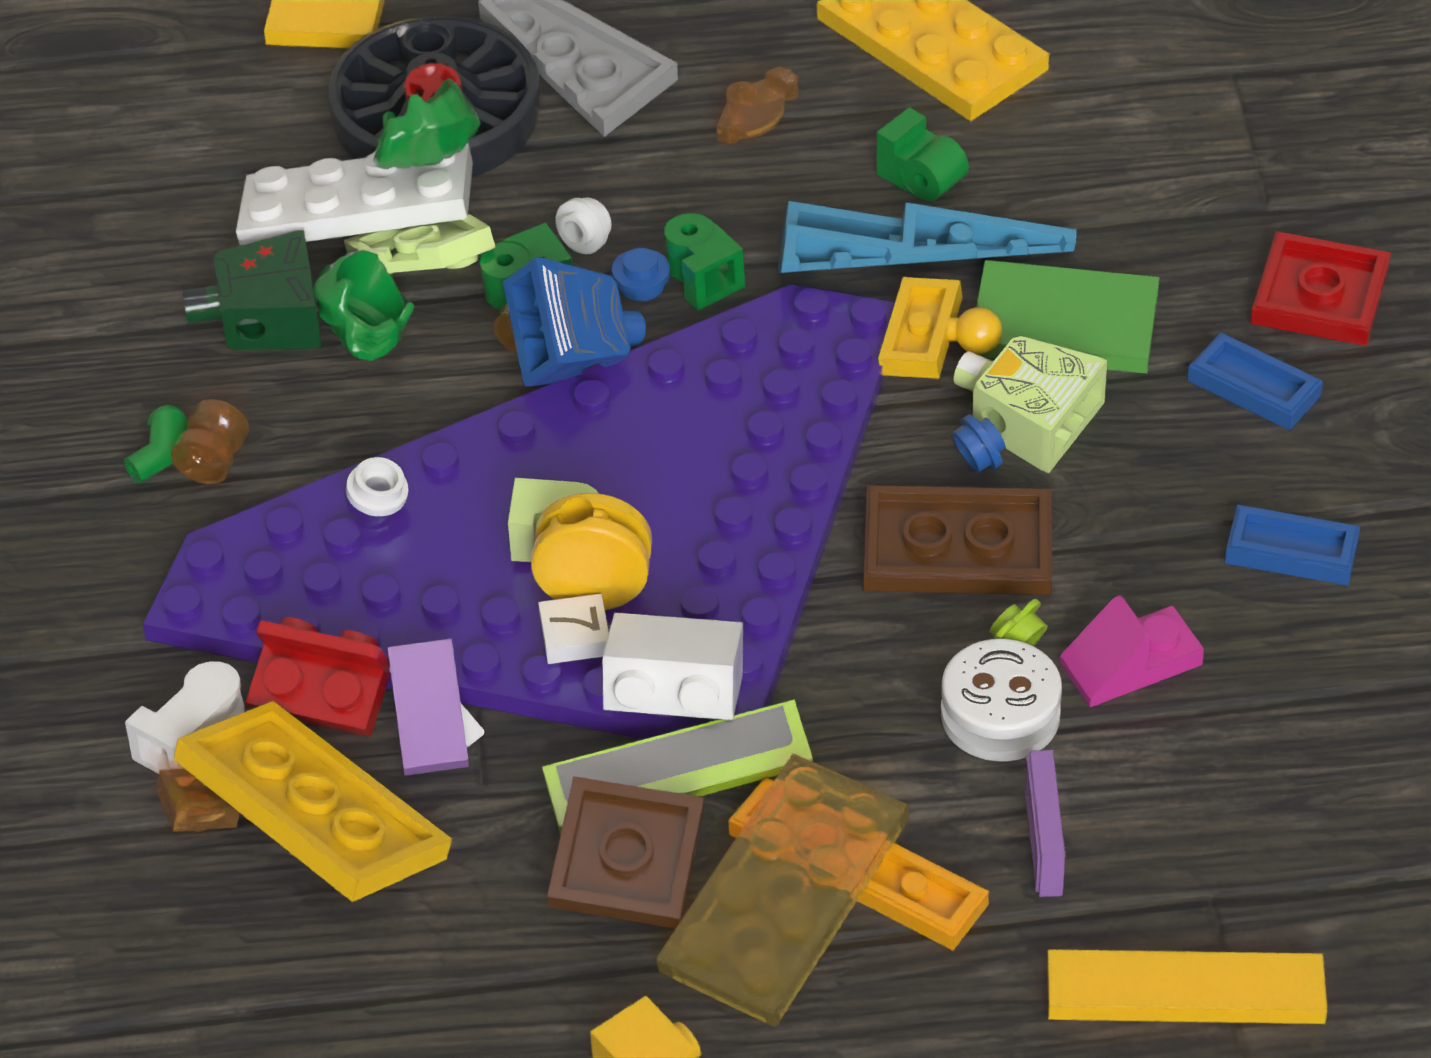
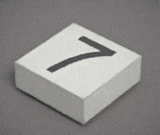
M602 594L538 602L548 664L603 657L609 631Z

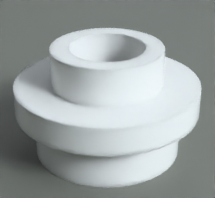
M572 198L559 207L556 214V228L561 239L569 248L581 254H591L599 250L606 243L611 230V218L606 208L599 201L592 198Z
M374 457L362 461L349 474L346 484V495L350 503L359 511L372 516H387L396 513L404 506L408 495V483L403 471L396 463L386 458Z

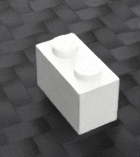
M614 613L603 653V710L733 720L743 674V622Z

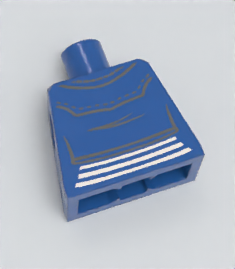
M534 258L503 281L524 386L551 384L581 375L583 370L597 364H601L604 367L617 364L629 356L630 346H638L644 339L646 324L643 315L638 311L622 310L617 282L609 275L544 258Z

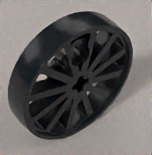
M425 16L392 23L371 32L353 44L341 56L331 73L328 84L331 118L340 144L352 159L366 158L375 152L377 140L382 136L383 132L382 116L387 111L392 112L396 118L405 115L408 106L404 88L406 78L414 69L430 63L444 64L453 68L458 73L462 93L480 120L481 124L475 134L477 136L472 137L467 142L473 162L471 177L500 166L518 153L530 139L538 120L540 103L539 75L532 55L510 33L476 19L458 16ZM457 52L471 54L462 63L455 62ZM401 59L406 68L400 70L388 63ZM496 65H501V66H503L502 68H499V69H495V70L490 71V70L493 69ZM362 80H367V81H369V82H371V83H373V84L360 83V82H361ZM522 89V90L519 91L518 93H513V91H517V90Z

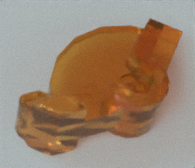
M776 67L766 72V79L754 84L745 81L731 84L726 90V106L717 125L718 141L736 145L739 139L761 136L775 128L783 117L785 100H792L798 97V77L790 69Z

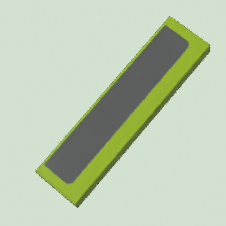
M790 700L734 715L733 720H715L546 765L542 769L561 834L573 776L700 797L763 780L765 777L771 778L812 767L813 758L795 700Z

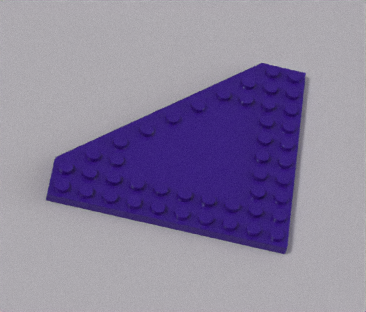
M790 284L633 349L628 357L617 364L607 367L597 364L583 370L581 375L551 383L375 456L386 458L396 463L403 471L404 477L407 480V499L404 506L396 513L387 516H372L359 511L350 503L346 495V484L349 474L360 464L358 463L189 533L143 623L146 641L258 663L264 645L256 634L259 621L263 620L280 624L283 617L296 618L311 623L318 628V633L339 637L341 631L351 630L371 636L377 640V646L381 648L388 660V647L452 639L460 703L643 740L719 720L714 718L603 710V657L548 664L538 602L554 599L548 596L535 581L531 562L511 561L508 519L515 478L579 482L588 484L596 489L599 494L621 499L633 506L646 519L652 534L647 582L643 590L633 600L622 606L605 610L608 631H610L614 613L743 622V674L734 715L768 707L775 692L885 375H882L883 366L879 365L878 357L895 302ZM390 673L386 688L393 690L392 677Z

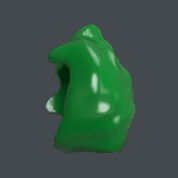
M448 78L443 81L436 94L426 102L418 94H411L405 115L396 118L392 112L387 111L382 116L383 132L382 136L377 140L373 161L377 168L390 169L395 167L403 169L411 166L437 165L443 159L451 158L455 153H460L467 142L476 134L481 123L477 113L465 98L459 85Z
M367 250L350 252L339 258L336 262L326 266L318 275L313 287L320 317L329 324L334 335L339 337L341 344L347 349L349 354L359 360L373 361L383 357L396 347L402 339L404 329L414 310V304L410 301L406 303L405 297L400 293L393 277L387 272L384 264L378 259V255Z

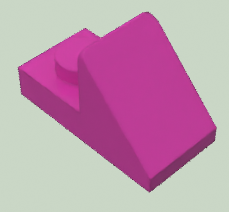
M1119 595L1105 606L1060 655V665L1088 706L1093 707L1201 666L1203 664L1204 648L1173 605L1137 618L1124 598Z

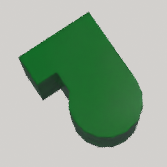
M910 107L877 132V175L911 195H915L927 202L935 201L968 174V159L960 145L950 137L945 135L937 136L926 129V117Z
M695 213L681 214L667 222L664 227L666 259L669 262L670 275L679 281H683L684 298L697 311L745 288L743 248L716 223H713L704 215Z
M546 222L504 239L502 242L495 244L496 248L488 250L481 255L480 269L486 301L493 308L509 311L503 281L534 258H544L573 266L571 256Z

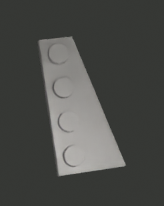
M563 0L478 1L480 18L486 23L505 30L518 39L532 55L538 69V74L604 137L678 80L676 62Z

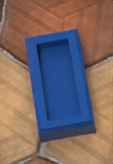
M1222 332L1189 365L1188 370L1189 382L1289 431L1322 394V380Z
M1237 504L1226 548L1225 564L1349 586L1361 526Z

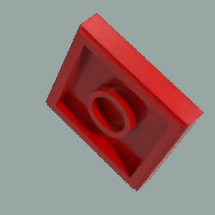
M1276 231L1253 304L1251 324L1367 346L1388 273L1391 253Z

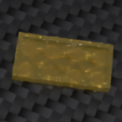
M793 753L657 956L656 961L659 972L776 1028L910 819L908 804Z

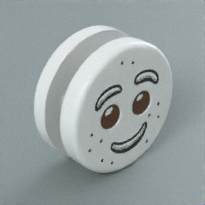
M989 639L969 645L959 651L949 661L943 673L941 720L945 732L960 749L985 760L1014 761L1030 756V751H1040L1053 739L1059 727L1062 693L1059 671L1046 654L1036 647L1021 641Z

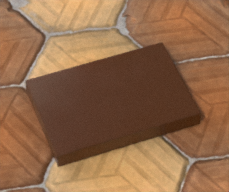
M867 485L864 591L1051 595V489Z

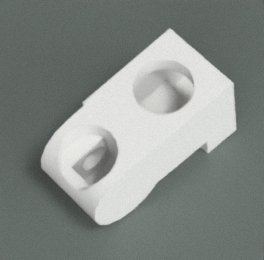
M223 662L199 664L192 668L185 676L184 687L156 713L141 706L125 721L132 759L182 787L193 775L173 760L177 739L245 712L240 691L241 682L237 670Z

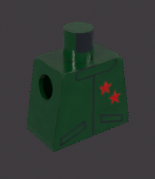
M304 230L219 251L213 257L217 285L183 289L187 323L192 324L222 319L226 345L233 351L314 349L322 347Z

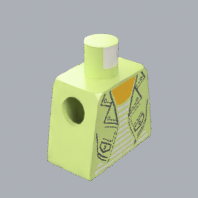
M1019 336L1012 338L994 361L970 351L966 352L957 364L954 373V383L973 392V416L978 421L988 418L1002 436L1007 450L1040 470L1050 473L1105 403L1107 360Z

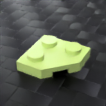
M468 214L467 218L461 220L363 233L344 240L347 254L361 250L375 253L389 274L445 267L448 269L463 268L476 262L478 254L496 248L490 226Z

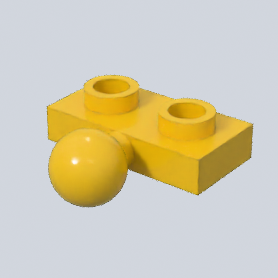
M903 277L878 357L879 365L883 366L882 375L939 379L950 341H957L967 352L970 351L977 355L986 354L997 347L1001 340L1002 324L1000 319L994 312L982 307L968 309L957 318L963 298L960 280Z

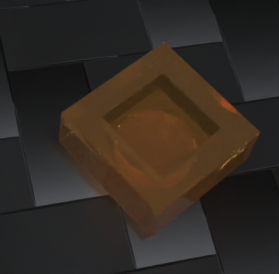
M185 768L159 770L156 792L173 832L237 827L240 812L201 783L200 780Z

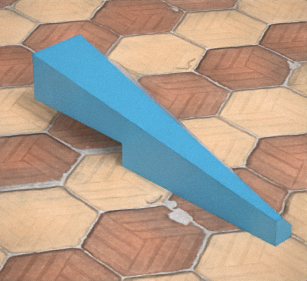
M788 201L777 273L1071 252L1075 249L1077 230L913 203L905 204L903 217L899 219Z

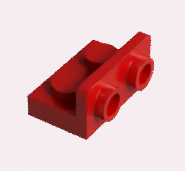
M291 617L281 618L280 624L260 620L256 634L264 645L245 702L250 709H254L274 701L300 722L371 737L390 676V661L381 648L377 646V640L366 634L351 630L341 631L339 637L318 633V628L311 623Z

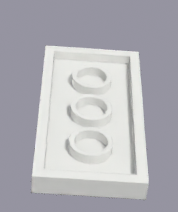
M467 143L460 153H455L451 158L443 159L440 164L432 166L381 169L375 166L373 161L374 152L361 159L340 161L334 158H327L316 161L310 166L292 169L272 166L261 169L255 174L247 175L236 227L239 245L304 230L307 242L465 219L468 217L473 165L469 144Z

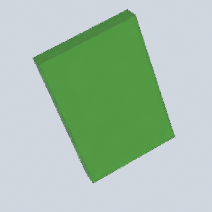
M985 260L977 307L987 308L998 316L1002 324V337L997 347L979 356L997 358L1012 338L1023 336L1107 360V370L1147 374L1160 277Z

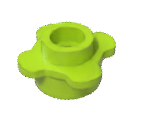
M1033 599L1023 610L1016 604H1013L997 618L989 632L995 639L1017 640L1035 646L1048 627L1035 614L1041 602Z

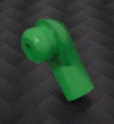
M164 405L150 413L147 425H150L149 444L124 458L123 462L128 474L138 484L178 462L186 454L189 423L185 414L174 405Z

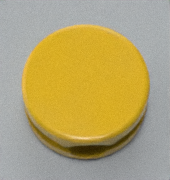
M580 493L561 498L548 506L537 522L531 557V569L534 579L539 587L554 600L602 594L604 610L622 606L638 596L647 582L652 548L650 526L637 509L627 502L609 495Z

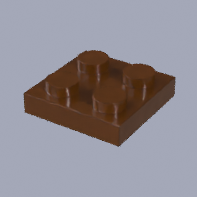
M573 776L547 894L548 907L680 929L704 812V797Z

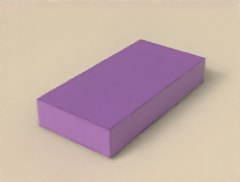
M452 639L388 647L405 776L469 767Z
M1053 750L1030 751V756L1026 758L1025 800L1035 890L1039 892V897L1063 896L1065 849Z

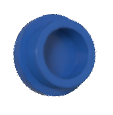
M635 248L622 253L615 259L612 265V278L617 282V287L626 298L634 301H647L656 298L664 290L670 278V266L666 257L661 253L646 248Z
M971 414L963 417L960 420L961 427L954 430L951 435L957 449L967 464L976 473L981 472L987 467L995 470L1001 466L1003 461L999 452L1005 449L1006 445L994 424L988 418L978 421Z

